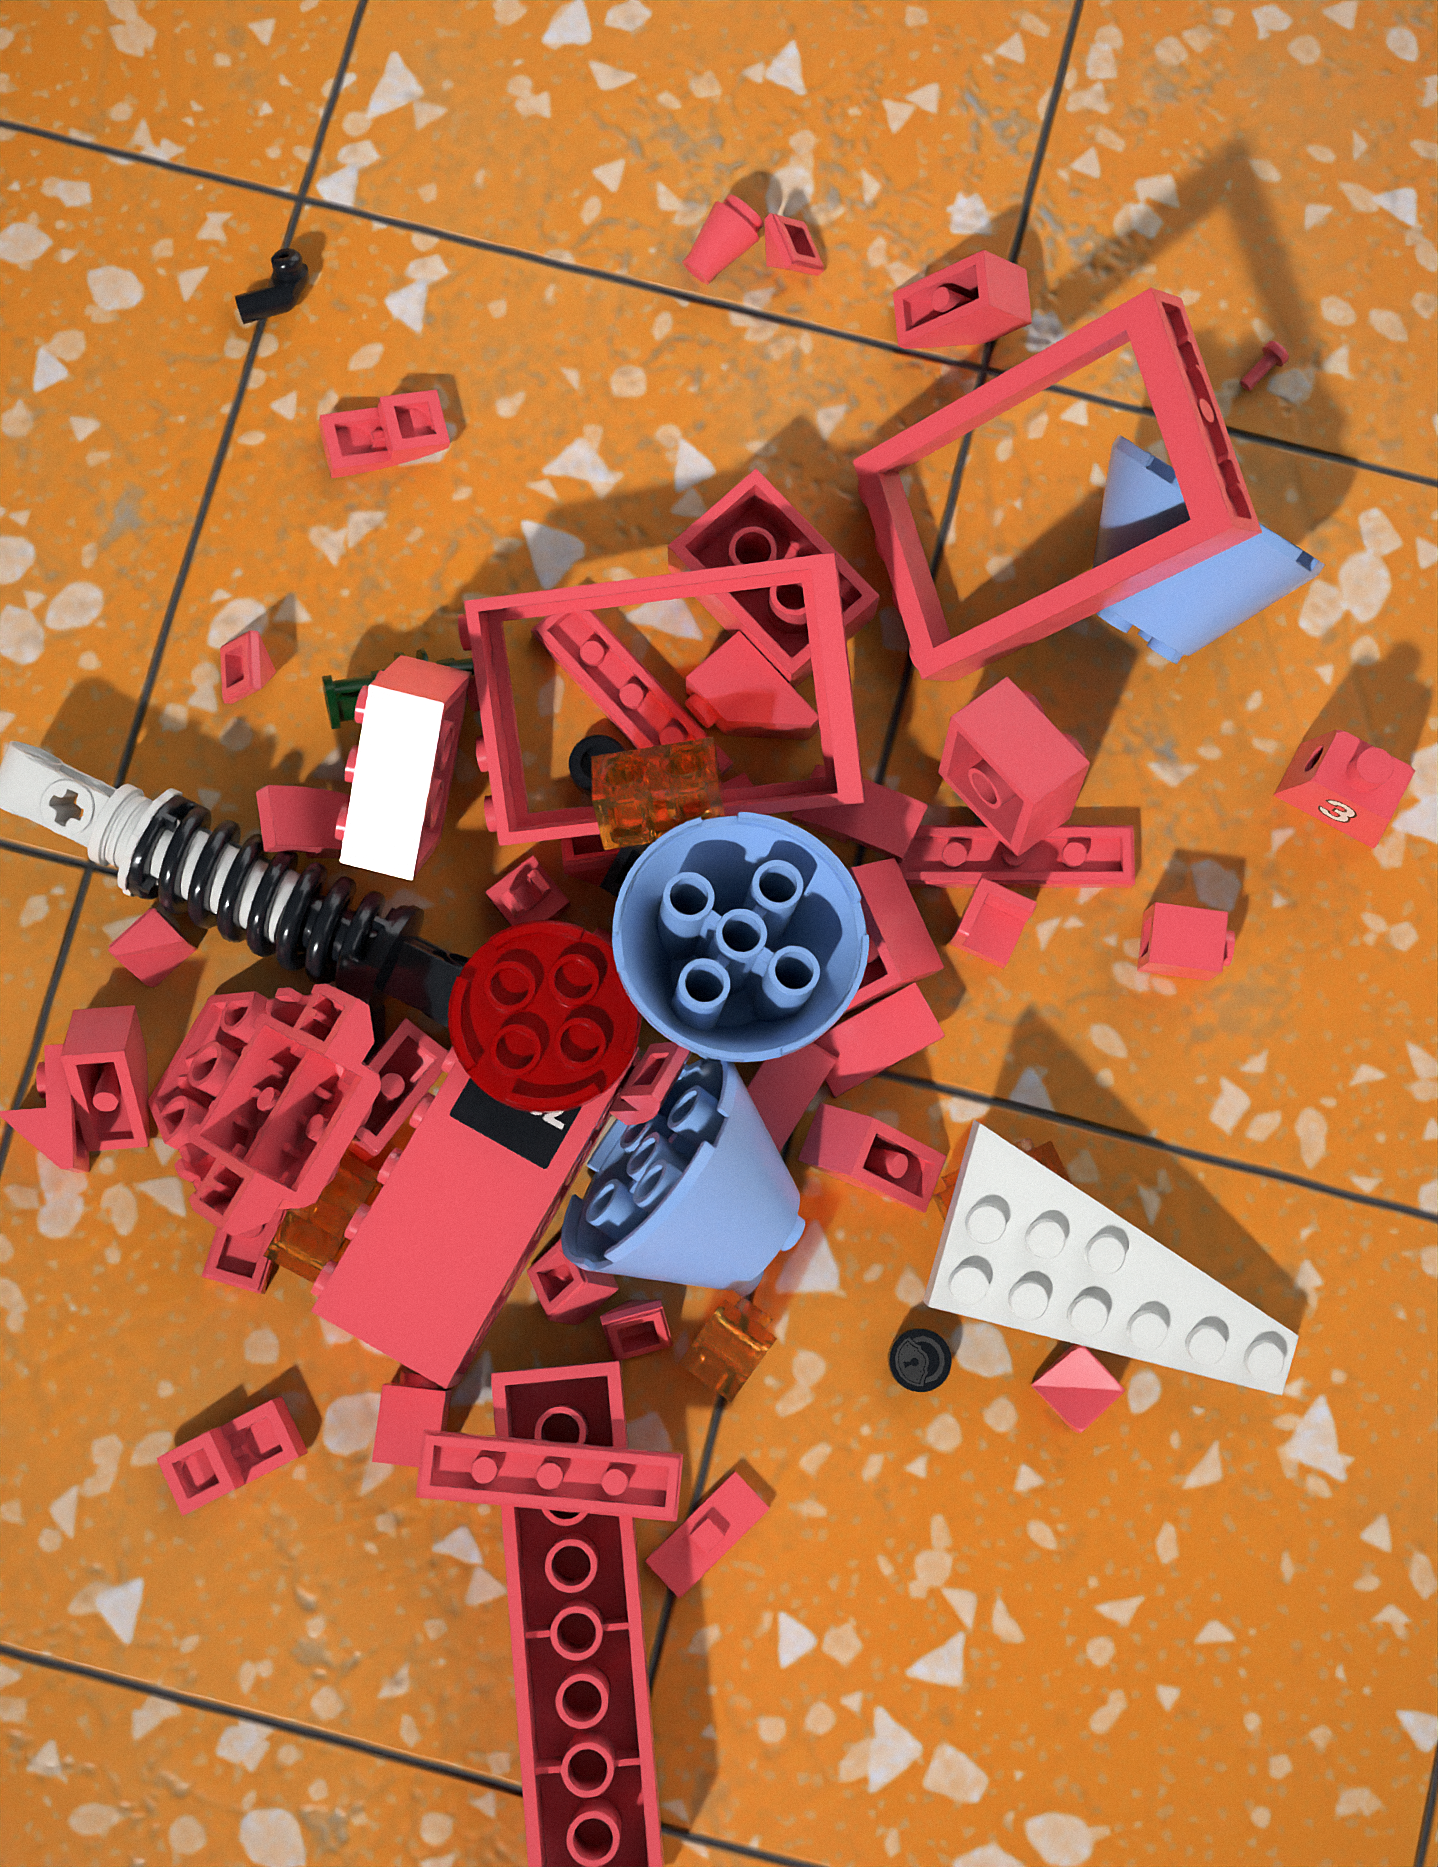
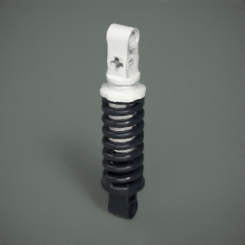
M10 741L0 764V808L17 816L28 818L57 834L87 847L90 860L102 866L111 864L119 868L117 883L118 887L122 888L124 894L146 900L159 897V901L166 911L177 915L188 912L190 919L198 927L209 929L217 926L222 938L229 942L239 943L247 940V945L255 955L268 957L276 953V959L280 966L286 970L298 971L305 967L309 980L315 984H329L335 981L337 989L368 1004L371 1014L375 1013L382 1006L388 996H391L422 1011L432 1020L449 1028L448 1008L452 988L456 977H459L470 958L452 953L419 936L424 919L423 909L415 905H401L396 909L392 907L385 919L380 916L385 906V897L378 891H370L365 895L355 911L349 908L356 892V883L353 879L347 876L340 877L333 884L327 896L322 895L321 892L327 879V868L325 865L313 862L300 874L296 872L298 866V854L296 852H278L270 860L267 858L269 852H264L261 834H253L241 846L239 845L241 837L240 826L232 820H224L213 832L210 831L212 822L210 810L183 797V793L176 789H167L152 801L144 796L143 790L131 784H124L116 789L63 763L61 759L45 750L23 742ZM75 796H78L76 799V804H74ZM81 809L84 810L82 817H80Z

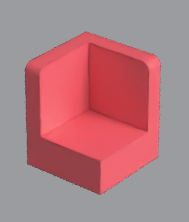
M982 877L971 893L949 944L1004 969L1024 925L1033 915L1037 903Z

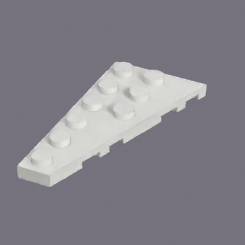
M973 1120L923 1302L928 1307L1282 1396L1299 1338L1297 1334L978 1121Z

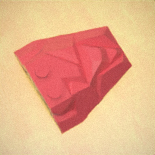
M329 984L314 985L311 995H302L288 987L279 988L275 995L276 998L267 999L256 991L210 996L147 1101L164 1143L179 1150L182 1159L179 1158L174 1164L178 1176L193 1183L196 1192H193L188 1198L193 1211L220 1230L234 1237L269 1223L277 1209L304 1208L316 1203L324 1187L336 1176L340 1160L357 1130L370 1117L372 1104L381 1090L380 1075L363 1062L375 1042L370 1007L360 999Z

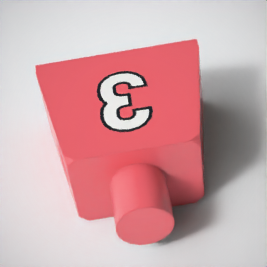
M1336 729L1299 745L1273 796L1374 849L1377 847L1415 770L1410 765L1391 756L1385 750L1376 748L1346 731Z

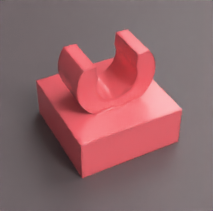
M533 855L485 892L489 900L510 926L535 920H554L571 906L570 901Z

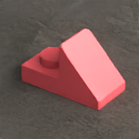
M64 1044L44 1045L45 1062L38 1063L36 1083L40 1098L46 1099V1108L0 1111V1117L60 1169L76 1173L90 1172L89 1152H87L61 1060Z

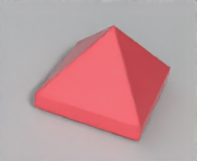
M773 213L765 217L766 266L819 276L824 272L823 263L805 222Z
M250 630L220 648L222 699H224L226 704H233L257 692L276 674V670L258 631Z
M620 832L562 838L561 848L564 874L599 886L622 847Z
M628 1300L600 1316L613 1360H624L673 1346L661 1300Z

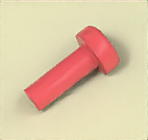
M1269 341L1262 348L1264 356L1240 381V385L1245 390L1251 391L1274 365L1282 367L1288 361V352L1278 342Z

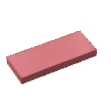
M734 1471L645 1559V1562L680 1599L770 1507Z

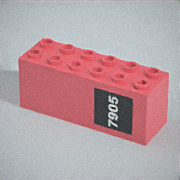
M452 1046L441 1067V1070L448 1073L436 1096L427 1092L417 1105L409 1122V1125L416 1130L406 1148L402 1151L395 1147L379 1171L377 1181L384 1185L371 1207L363 1203L350 1220L344 1237L351 1240L345 1253L338 1263L329 1260L318 1275L311 1290V1293L317 1296L318 1299L311 1312L445 1389L459 1385L611 1118L612 1114L608 1112L619 1097L623 1085L633 1068H636L642 1059L640 1048L637 1046L635 1054L621 1078L603 1095L579 1108L558 1113L542 1114L517 1110L502 1104L486 1094L465 1072Z

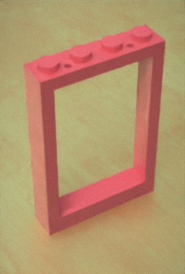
M1154 288L1147 289L853 460L859 479L858 492L861 500L868 508L876 533L875 546L879 556L885 562L893 587V604L902 616L910 641V658L919 671L922 680L956 681L1262 533L1182 298ZM1130 341L1191 520L951 639L899 471Z
M836 553L464 601L466 614H459L458 631L463 650H471L475 675H471L467 694L471 710L473 712L480 711L483 735L476 737V757L480 771H488L492 795L485 796L484 812L488 830L490 832L497 831L499 846L679 825L701 817V820L716 817L737 816L738 812L772 814L864 803V784ZM802 583L825 777L529 812L503 621Z

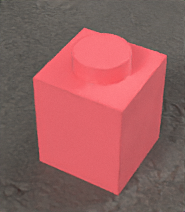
M1155 902L1143 913L1137 971L1209 981L1222 973L1223 966L1228 967L1231 964L1234 954L1235 933L1232 930H1227L1228 912Z
M401 1372L399 1383L389 1382L382 1384L372 1462L419 1467L423 1430L447 1431L452 1389L438 1388L435 1382L419 1373Z

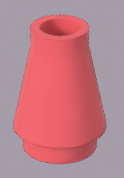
M729 194L722 203L716 201L690 253L682 261V264L699 281L709 285L717 274L759 241L757 233L764 226L762 219L749 205L732 194Z

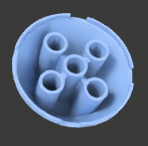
M1121 435L1117 436L1111 447L1092 569L1191 520L1173 467L1149 452H1145ZM1259 522L1262 533L1097 612V615L1124 633H1128L1132 625L1140 629L1138 635L1148 642L1147 646L1167 660L1178 664L1183 655L1190 656L1318 576L1325 564Z
M738 812L737 816L716 817L701 820V817L687 821L659 837L641 854L628 872L616 901L612 922V946L617 972L625 991L640 1014L652 1027L677 1045L699 1055L731 1062H755L778 1058L809 1045L827 1032L843 1015L856 995L863 979L869 951V934L866 932L865 918L860 904L862 897L849 871L840 859L815 836L794 824L769 815L751 812Z
M699 1055L702 1059L690 1065H685L664 1104L652 1120L637 1125H625L616 1119L586 1165L595 1171V1174L583 1199L575 1194L571 1196L563 1221L561 1244L566 1258L579 1268L587 1271L726 1291L733 1290L740 1296H747L758 1286L763 1277L764 1269L780 1250L787 1251L798 1242L806 1224L805 1220L798 1215L800 1206L799 1191L734 1063Z

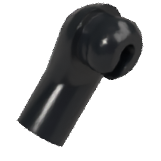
M284 248L275 252L271 258L274 272L267 286L235 296L243 324L283 314L295 307L308 282L309 275L308 266L302 262V257L298 251Z

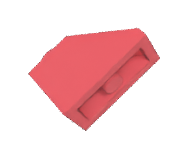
M986 250L979 251L893 292L898 347L903 349L986 344L1032 324L1026 269Z
M740 631L734 634L686 676V694L689 697L685 701L687 708L704 727L709 728L715 724L725 736L809 740L818 731V714Z
M135 1005L73 1010L61 1052V1060L87 1152L149 1147L150 1115L147 1103L149 1099L147 1051Z
M407 1018L399 1024L366 1063V1065L380 1075L381 1090L372 1104L370 1117L357 1130L347 1147L364 1162L381 1152L443 1072L441 1067L448 1051Z
M819 1103L798 1160L835 1179L916 1211L926 1213L947 1156L874 1117Z

